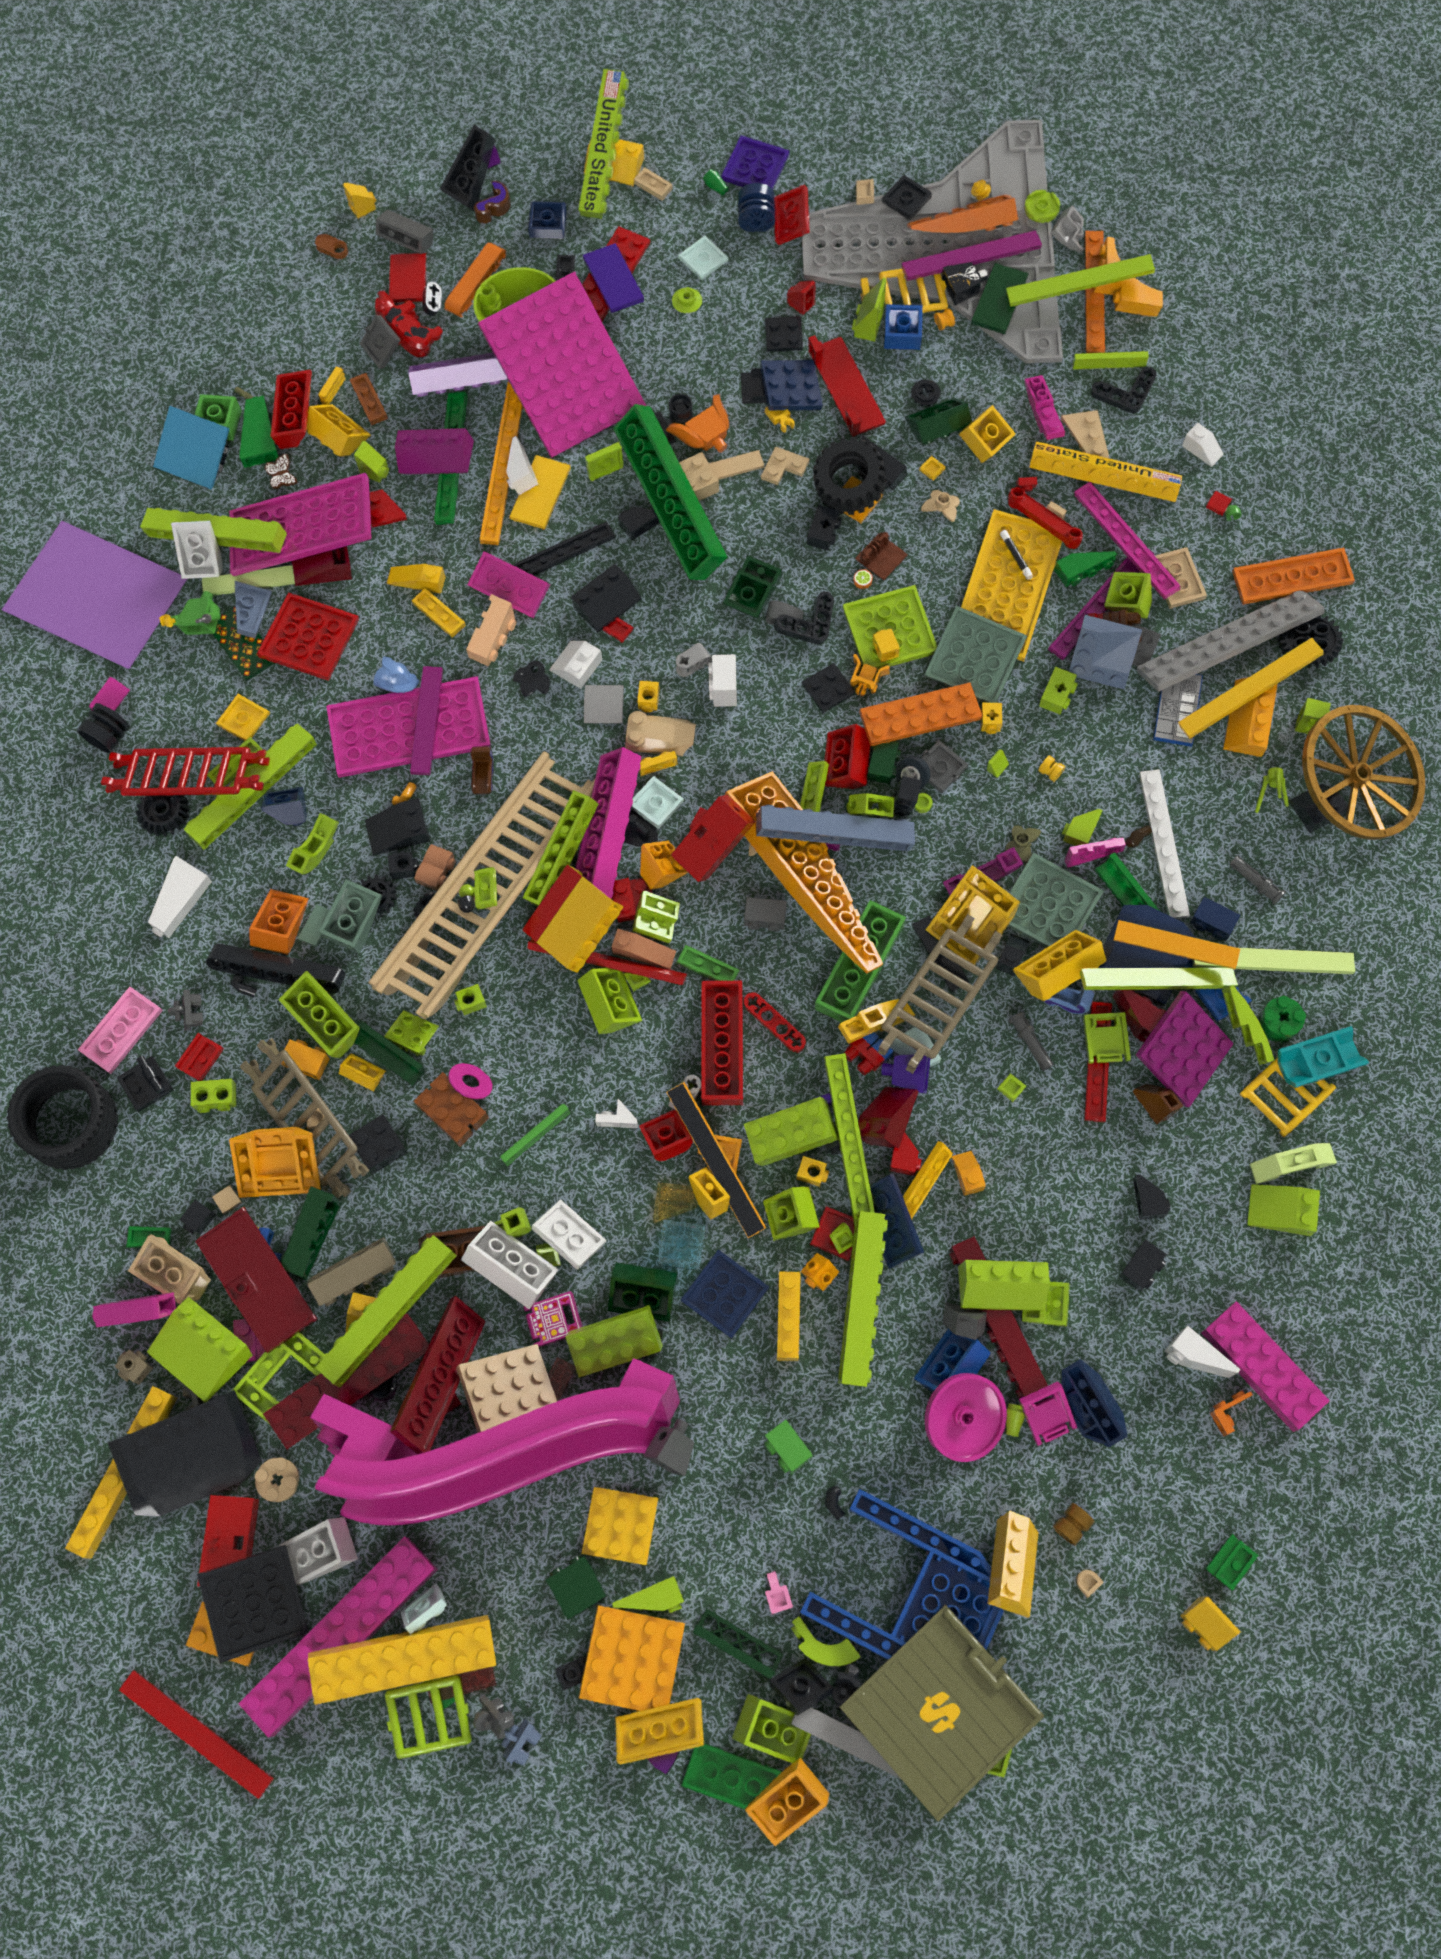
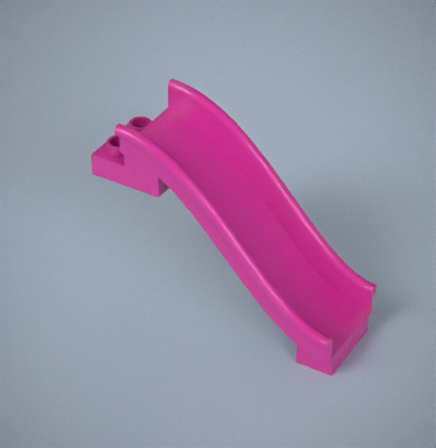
M633 1358L619 1387L594 1390L548 1404L465 1439L418 1455L390 1433L392 1425L323 1394L310 1418L320 1428L317 1439L328 1445L327 1450L335 1455L325 1475L318 1479L315 1489L332 1496L346 1498L347 1500L340 1511V1515L367 1524L406 1525L452 1515L591 1460L622 1453H645L659 1428H669L671 1419L680 1403L674 1376Z

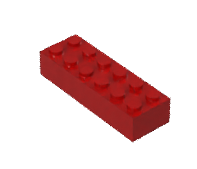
M742 980L702 981V1106L743 1105Z

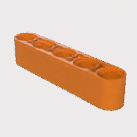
M490 242L487 243L447 297L444 305L445 310L462 318L464 311H467L471 306L479 286L497 270L501 260L505 259L506 250Z

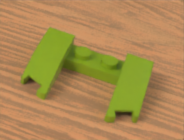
M300 1332L272 1352L266 1353L265 1351L233 1389L237 1397L267 1423L268 1421L263 1413L278 1404L279 1401L269 1394L264 1387L291 1355L315 1376L321 1374L315 1367L319 1364V1359L324 1353Z

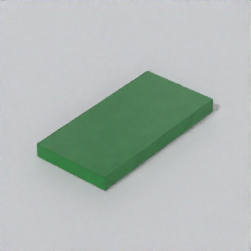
M704 1743V1746L693 1748L681 1786L745 1810L782 1771Z

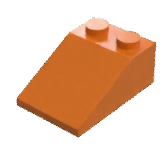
M270 889L249 928L250 946L289 955L309 898Z

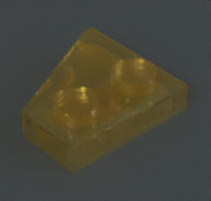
M658 1182L653 1223H658L670 1217L697 1209L698 1202L692 1186Z

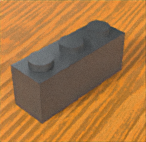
M388 209L376 218V235L420 254H423L433 244V229Z

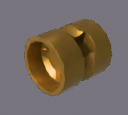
M1071 1503L1065 1511L1066 1518L1058 1519L1053 1528L1067 1542L1076 1546L1082 1539V1531L1087 1532L1095 1521L1081 1507Z

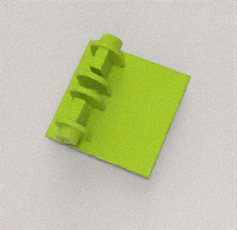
M403 1010L384 1037L401 1049L405 1047V1051L410 1049V1052L415 1053L416 1056H423L426 1052L424 1047L439 1026Z

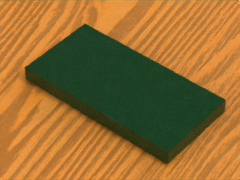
M995 263L971 324L1006 334L1017 307H1010L1006 288L1026 284L1029 273Z

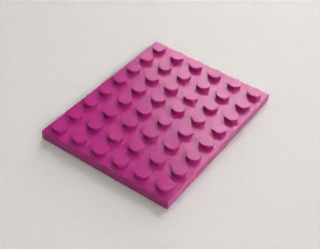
M575 271L478 322L483 335L551 458L619 422L634 404L646 406Z

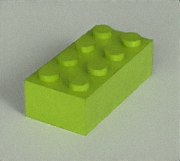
M822 1097L744 1124L754 1162L760 1166L768 1165L839 1140L828 1102Z
M650 1306L568 1331L565 1336L579 1377L632 1361L633 1358L638 1359L660 1352L663 1347Z

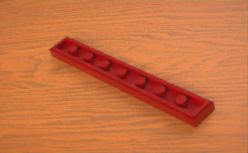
M533 939L528 941L527 948L529 950L549 954ZM592 952L585 962L678 985H683L687 978L686 973Z
M136 1671L131 1672L119 1689L125 1696L256 1798L260 1799L274 1778Z

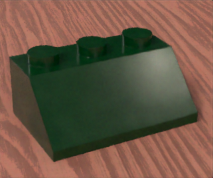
M957 398L946 400L905 416L916 440L924 445L934 442V439L938 437H948L951 435V432L963 431L972 422L968 403Z
M616 1262L610 1281L608 1311L624 1314L650 1306L654 1319L670 1322L678 1273Z

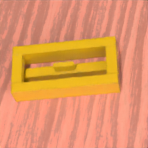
M335 367L318 394L323 405L331 403L346 379L343 369L340 367Z

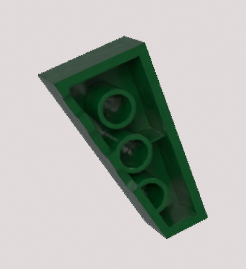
M310 1186L293 1234L289 1239L286 1252L280 1259L287 1273L307 1280L341 1206V1202L334 1195Z

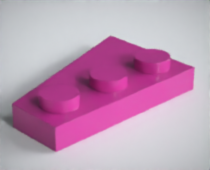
M1111 838L1106 841L1072 846L1069 848L1065 858L1066 867L1069 868L1106 857L1114 852H1122L1126 843L1124 838Z

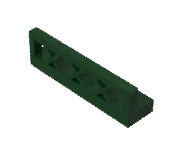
M359 1019L356 1024L360 1029L354 1044L414 1087L426 1072L423 1065Z
M707 1608L693 1631L694 1634L769 1679L773 1677L784 1654ZM708 1615L716 1619L717 1630L709 1632L702 1627ZM720 1622L725 1624L727 1627L721 1628ZM730 1628L735 1630L738 1641L732 1643L724 1641L722 1631ZM720 1632L721 1638L714 1635L713 1633ZM739 1633L745 1636L746 1639L740 1640ZM748 1640L755 1642L757 1653L750 1655L744 1653L741 1642ZM739 1643L740 1650L733 1645ZM758 1645L765 1648L766 1650L759 1651ZM771 1652L778 1656L772 1668L763 1664L760 1654ZM758 1655L760 1662L754 1659L752 1656Z

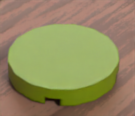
M1043 189L1035 190L1027 196L1024 210L1029 219L1039 223H1046L1057 217L1060 201L1053 192L1049 193Z

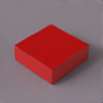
M1215 491L1206 508L1223 516L1232 499Z

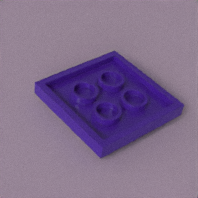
M741 135L721 178L725 182L741 187L751 183H762L768 185L773 190L788 160L790 150Z

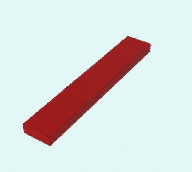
M1092 1001L1090 1014L1112 1013V1003ZM1111 1020L1096 1021L1097 1025L1095 1028L1111 1027ZM1094 1056L1093 1064L1087 1062L1084 1120L1105 1123L1109 1063H1097L1096 1056Z

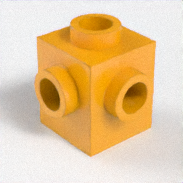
M816 1253L802 1269L801 1273L806 1277L804 1281L813 1289L817 1287L824 1291L839 1274V1271L827 1258Z

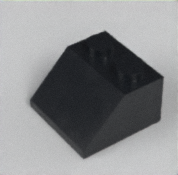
M1323 783L1319 785L1322 793L1330 789V787ZM1309 791L1289 800V803L1309 833L1331 823L1318 809ZM1337 791L1326 798L1333 809L1343 817L1347 812L1348 805L1340 793Z

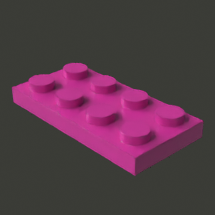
M483 551L467 584L469 587L489 597L492 594L510 602L513 609L533 619L550 586L549 583Z

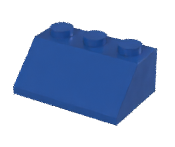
M947 1329L914 1377V1380L933 1393L949 1377L961 1373L977 1374L991 1352L977 1339L974 1340L955 1335L951 1330Z

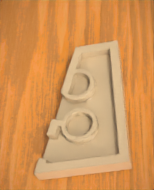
M1098 410L1061 415V420L1068 427L1069 432L1079 444L1082 452L1109 458Z

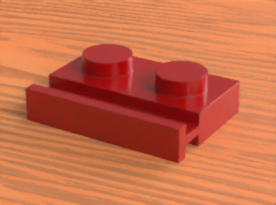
M197 1033L175 1067L195 1080L202 1081L224 1048Z

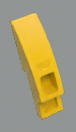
M899 999L858 1012L857 1016L840 1023L838 1028L848 1044L878 1030L880 1032L884 1031L882 1025ZM907 1003L902 1010L906 1011L912 1016H915L914 1012ZM897 1017L892 1026L900 1024L905 1020Z

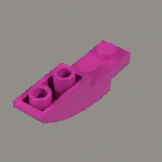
M1043 376L1025 379L1028 399L1040 433H1044L1046 440L1065 436L1064 427L1053 406L1054 399Z

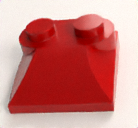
M672 1110L639 1125L652 1155L657 1161H666L690 1149L693 1143L692 1137L676 1110Z

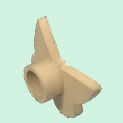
M939 490L932 491L931 499L926 500L921 510L923 512L938 510L949 521L954 522L957 514L956 507L960 503L959 498Z

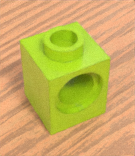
M478 984L455 992L457 999L454 1000L458 1011L462 1010L464 1016L487 1007ZM467 998H474V1001L472 1003H465V1000Z

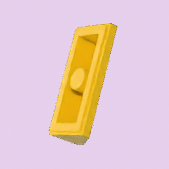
M352 1053L340 1064L339 1068L340 1075L373 1092L386 1072Z

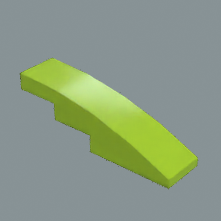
M1234 985L1223 989L1222 992L1232 1028H1241L1245 1046H1254L1259 1065L1275 1061L1268 1039L1246 1000Z

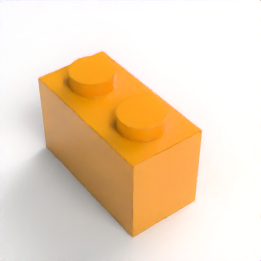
M289 1039L284 1049L289 1053L304 1075L320 1080L330 1060L324 1049L319 1047L313 1049L308 1047L306 1042L299 1039L297 1041ZM283 1061L281 1064H282L284 1067H287V1068H288V1066L286 1065V1063Z

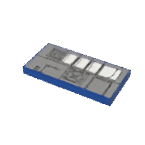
M1195 674L1160 691L1153 740L1192 747L1194 737L1189 739L1179 727L1178 722L1198 710L1203 675Z

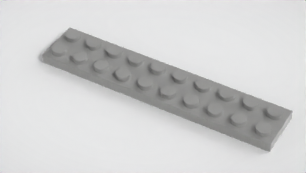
M1296 591L1137 666V672L1158 692L1324 614V606L1305 591Z

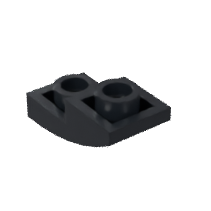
M587 1655L555 1669L562 1691L582 1682Z

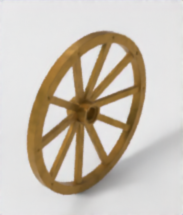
M1347 705L1336 708L1322 716L1312 726L1304 743L1302 768L1308 791L1321 813L1340 830L1362 839H1384L1407 828L1417 817L1423 804L1425 773L1418 750L1405 730L1383 712L1362 705ZM1351 715L1363 716L1375 721L1359 762ZM1340 716H1344L1351 761L1325 729V726L1331 720ZM1383 726L1394 735L1401 744V747L1368 765L1366 762L1380 728ZM1320 734L1346 768L1314 758L1315 745ZM1405 751L1412 768L1413 779L1373 774L1372 770ZM1314 766L1344 775V780L1322 793ZM1370 781L1414 786L1409 809H1405ZM1348 785L1351 787L1345 819L1333 809L1326 798ZM1358 788L1377 830L1366 829L1353 824ZM1367 789L1404 817L1393 827L1385 829Z

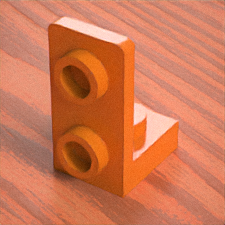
M1242 1390L1232 1396L1233 1401L1226 1404L1224 1400L1213 1406L1215 1410L1210 1415L1223 1437L1235 1431L1232 1418L1225 1414L1224 1410L1252 1396L1251 1391L1245 1394Z

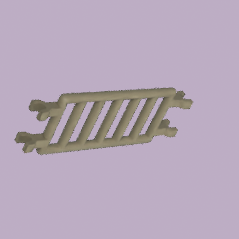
M970 915L966 916L957 932L951 929H947L882 1025V1029L888 1035L879 1046L878 1053L885 1057L896 1038L917 1050L906 1068L912 1074L924 1056L930 1059H934L998 963V957L993 955L992 952L999 944L1002 934L995 931L984 949L964 937L975 919ZM951 938L986 959L988 963L982 970L945 948L949 939ZM939 954L978 976L973 986L934 963ZM929 969L968 992L963 1001L924 979ZM920 985L958 1009L951 1017L913 993ZM907 1002H912L945 1022L947 1025L942 1033L902 1010ZM897 1017H900L937 1041L929 1049L893 1027L892 1024Z
M272 1038L267 1042L261 1040L257 1047L266 1053L272 1061L262 1073L259 1070V1064L255 1059L250 1063L244 1061L240 1065V1068L246 1074H249L254 1081L251 1087L252 1091L279 1128L289 1127L284 1118L306 1092L313 1101L291 1127L301 1128L319 1108L324 1118L311 1132L313 1141L319 1137L329 1124L333 1127L336 1134L317 1154V1167L341 1140L348 1148L325 1176L318 1168L320 1185H329L332 1189V1194L337 1199L342 1195L346 1197L351 1190L337 1177V1173L345 1164L351 1169L350 1173L354 1179L358 1178L360 1174L363 1177L370 1171L355 1156L358 1150L356 1144L286 1050L279 1052ZM284 1061L290 1070L271 1093L266 1096L261 1087ZM296 1077L301 1086L278 1112L272 1103L291 1080Z

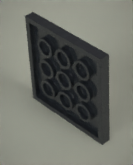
M286 1545L197 1574L220 1663L308 1633Z

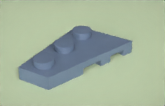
M235 581L238 634L256 639L270 602L272 591Z

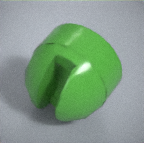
M1228 506L1225 511L1227 521L1232 520L1231 515H1233L1234 520L1242 516L1238 506Z

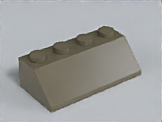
M382 1237L310 1277L307 1285L319 1307L323 1304L329 1306L337 1301L336 1297L344 1293L347 1296L356 1290L355 1287L361 1283L367 1285L375 1280V1275L381 1272L384 1275L392 1271L396 1260L385 1238Z

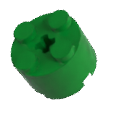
M1280 996L1272 999L1261 1011L1259 1023L1267 1039L1274 1042H1287L1293 1039L1302 1029L1306 1013L1295 1000L1287 996Z

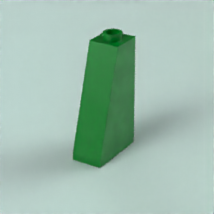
M264 395L246 399L239 454L244 468L276 461L279 457L277 444L271 438L272 422Z

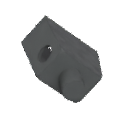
M677 1419L673 1428L660 1427L643 1457L669 1473L685 1476L694 1446V1441L684 1435L689 1424Z

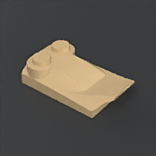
M635 711L630 713L628 718L625 748L632 752L653 754L675 751L676 756H683L685 751L693 746L696 724L684 719L651 716L641 711Z
M152 1234L148 1235L128 1272L163 1294L174 1292L175 1302L181 1304L188 1296L193 1301L199 1300L211 1281L201 1266L169 1246L164 1238L155 1237Z

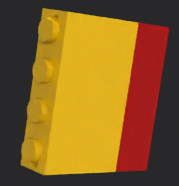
M567 864L522 931L563 966L578 973L590 954L596 949L602 937L608 932L611 924L619 916L623 906L610 899L582 876L583 873Z

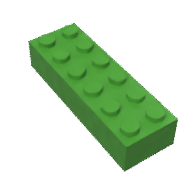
M871 900L867 904L860 921L868 931L867 936L874 943L883 965L866 974L842 951L815 1002L816 1011L841 1023L857 1016L905 926V916Z

